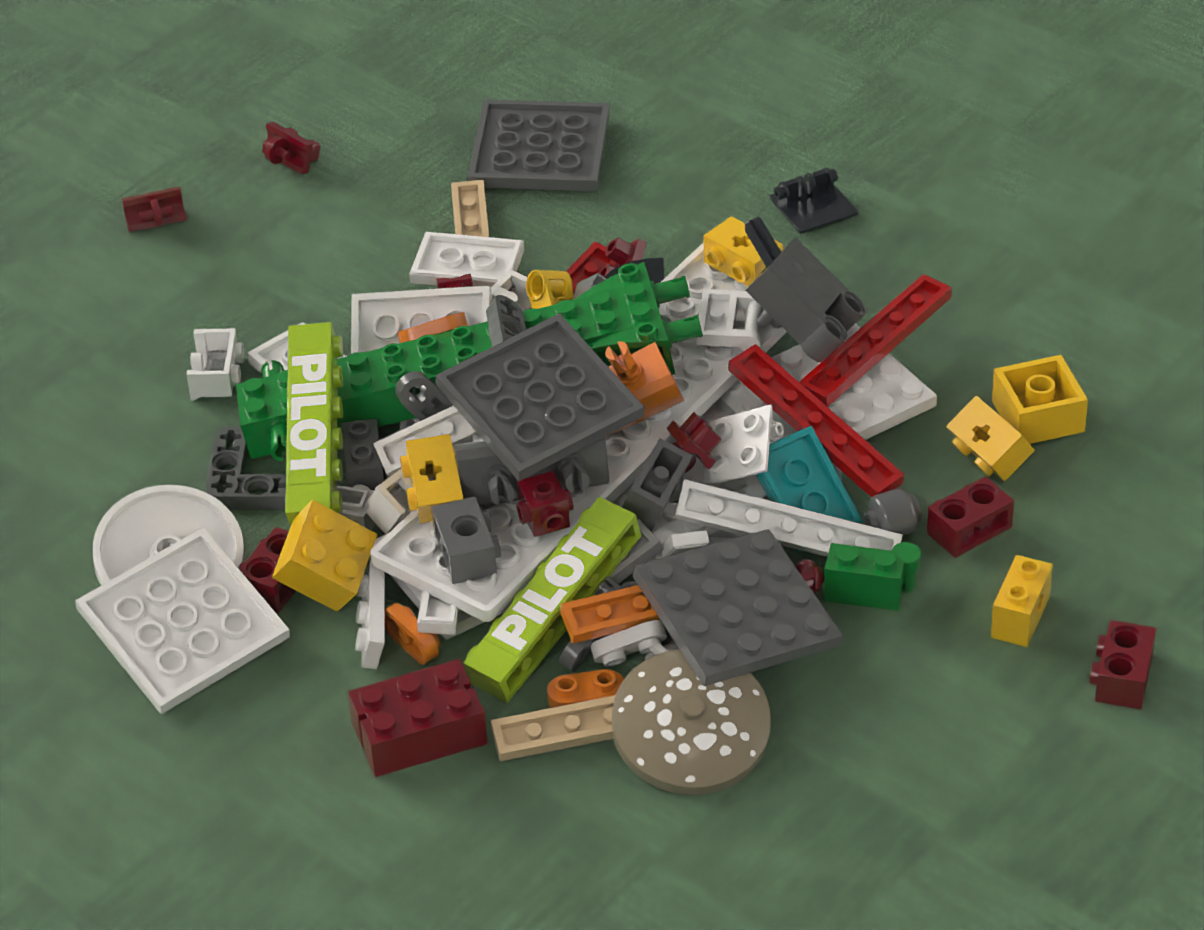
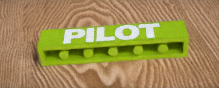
M331 322L288 326L285 513L290 526L294 517L312 499L337 513H342L343 510L341 491H337V481L343 480L341 459H337V450L343 449L342 431L340 427L337 428V419L343 418L342 399L340 396L337 397V388L343 387L342 368L337 366L338 357H343V342L341 335H335Z
M600 496L591 507L586 508L582 512L579 522L569 534L564 535L560 539L557 549L546 562L538 566L531 581L524 589L516 593L509 608L501 617L493 621L487 635L467 654L464 666L472 685L506 703L512 699L567 630L560 614L561 604L594 596L602 582L605 583V579L613 573L642 535L636 514Z

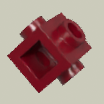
M553 471L517 481L519 502L516 503L517 514L522 524H528L534 537L570 527L569 511L574 509L572 496L567 488L562 489Z

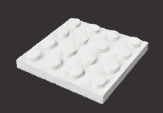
M204 527L75 600L76 609L160 714L165 713L290 637L289 628Z

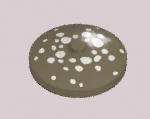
M680 649L657 654L640 663L623 680L614 699L612 734L616 748L623 761L645 782L671 793L704 795L735 785L749 775L758 765L769 741L771 727L770 707L762 687L754 676L748 673L703 686Z

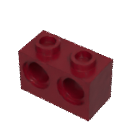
M985 476L928 506L927 534L949 554L957 558L1012 528L1015 500Z
M275 527L265 539H262L251 556L238 566V569L276 614L296 593V590L272 578L289 532Z
M1110 620L1107 635L1099 634L1096 657H1100L1101 661H1093L1089 684L1096 685L1095 702L1142 710L1154 655L1156 627Z

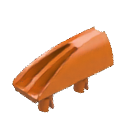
M618 342L621 352L620 356L610 346L606 349V358L611 363L608 367L644 406V417L611 434L629 428L685 401L655 342L633 354L630 353L626 343Z

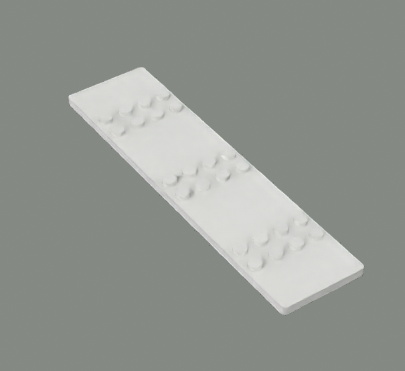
M703 242L661 281L664 282L685 275L690 292V298H682L660 304L658 309L661 319L669 323L693 317L694 315H698L699 318L703 289L745 291L749 286L737 282L724 272H720L704 263ZM737 308L734 329L745 330L747 315L745 308ZM771 323L766 327L759 326L758 333L761 336L760 348L766 353L787 331L782 326L774 328ZM696 338L672 344L670 351L676 374L673 377L685 401L629 428L605 437L609 484L588 487L584 492L582 489L574 490V493L570 492L574 509L569 511L570 527L534 537L528 524H522L519 520L516 510V503L519 501L481 507L480 510H487L492 527L490 536L497 535L500 543L501 557L496 558L497 574L452 584L434 535L433 521L419 524L417 510L412 511L371 549L372 565L422 591L429 592L430 595L450 605L451 603L456 605L458 609L482 621H492L512 602L516 593L524 589L531 581L538 566L546 562L557 549L560 539L570 533L579 522V518L586 508L591 507L599 496L613 503L636 480L659 438L670 444L676 441L666 429L673 420L682 426L693 412L701 417L738 380L728 371L729 360L743 351L740 347L696 345Z

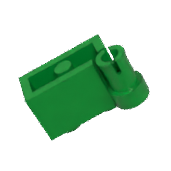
M910 542L898 543L893 546L891 551L831 543L825 565L824 601L899 611L903 595V584H905V593L913 592L917 587L916 575L917 570L921 566L920 548Z

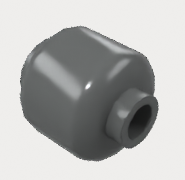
M902 488L872 496L868 502V511L864 512L863 515L865 525L903 534V536L914 533L918 522L922 520L921 508L914 494H908Z

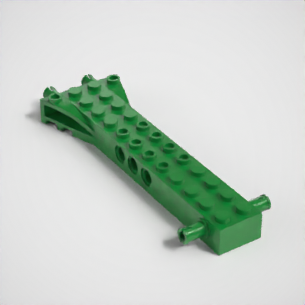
M644 262L638 265L629 263L621 266L618 274L595 285L574 300H563L555 305L523 311L526 330L560 313L607 366L611 365L605 355L606 349L609 346L620 356L621 352L618 342L626 343L631 354L655 342L671 374L676 375L670 351L672 344L703 337L698 315L666 323V320L661 319L658 309L662 303L690 298L685 275L654 284V281L649 279ZM488 321L471 326H459L451 331L435 335H424L415 340L399 344L392 343L383 348L367 352H355L347 357L339 358L337 366L342 368L343 387L337 388V397L340 396L342 399L343 418L337 419V428H341V423L356 420L377 419V427H382L416 418L402 405L396 396L395 388L399 379L409 372L418 371L425 374L436 384L437 374L492 347ZM271 360L272 370L269 369L268 361L262 365L261 374L263 378H251L243 383L236 384L240 426L251 459L271 454L275 460L282 462L284 461L283 452H286L288 370H284L282 363L279 361ZM413 386L409 390L410 393L415 395H418L421 392L420 389L416 388L415 386Z

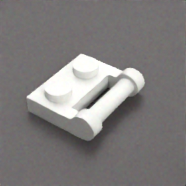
M703 289L699 311V321L703 337L696 338V345L740 347L742 351H745L754 344L760 347L761 336L758 333L759 325L757 319L761 316L764 309L746 291ZM737 308H745L747 311L745 330L734 329Z

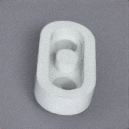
M653 620L601 638L592 643L590 648L595 662H603L605 667H611L626 661V655L637 651H640L642 654L652 652L650 647L657 643L662 645L661 642L667 638V634L662 621Z

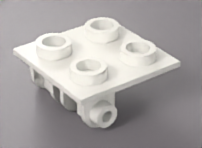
M772 405L710 421L712 430L722 440L710 453L716 463L710 470L705 467V485L711 486L767 471L770 442L777 441L784 433L782 424L772 420Z

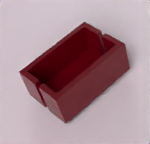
M460 659L347 691L351 723L361 747H364V754L374 777L488 744L485 711L474 688H471V682Z

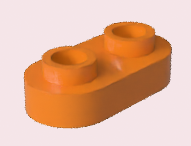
M461 312L399 331L397 335L400 343L418 339L424 335H435L451 331L459 326H468L465 313Z
M394 603L384 609L385 630L419 664L425 665L438 657V647H440L438 635L418 632V619H416L415 614L409 607H403L399 603Z
M610 669L561 675L552 679L547 686L548 704L550 708L615 696L624 679L618 672Z

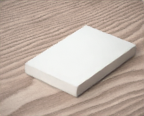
M425 232L409 273L410 283L437 286L436 279L438 278L449 279L471 274L473 287L490 286L491 288L509 269L517 272L524 252V241Z

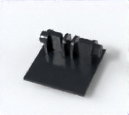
M825 167L822 170L813 172V175L811 173L805 174L804 178L798 176L785 182H779L778 187L774 188V194L769 195V199L799 234L859 215L855 207L834 185V182L838 181V175L834 168L829 169Z

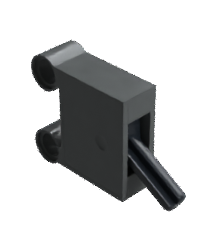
M755 217L752 220H748L745 223V232L766 266L745 290L764 309L762 315L757 319L758 325L766 327L771 323L774 328L782 326L801 345L808 357L816 362H823L847 339V331L866 315L867 309L864 302L855 293L849 291L796 237L780 250L761 218Z

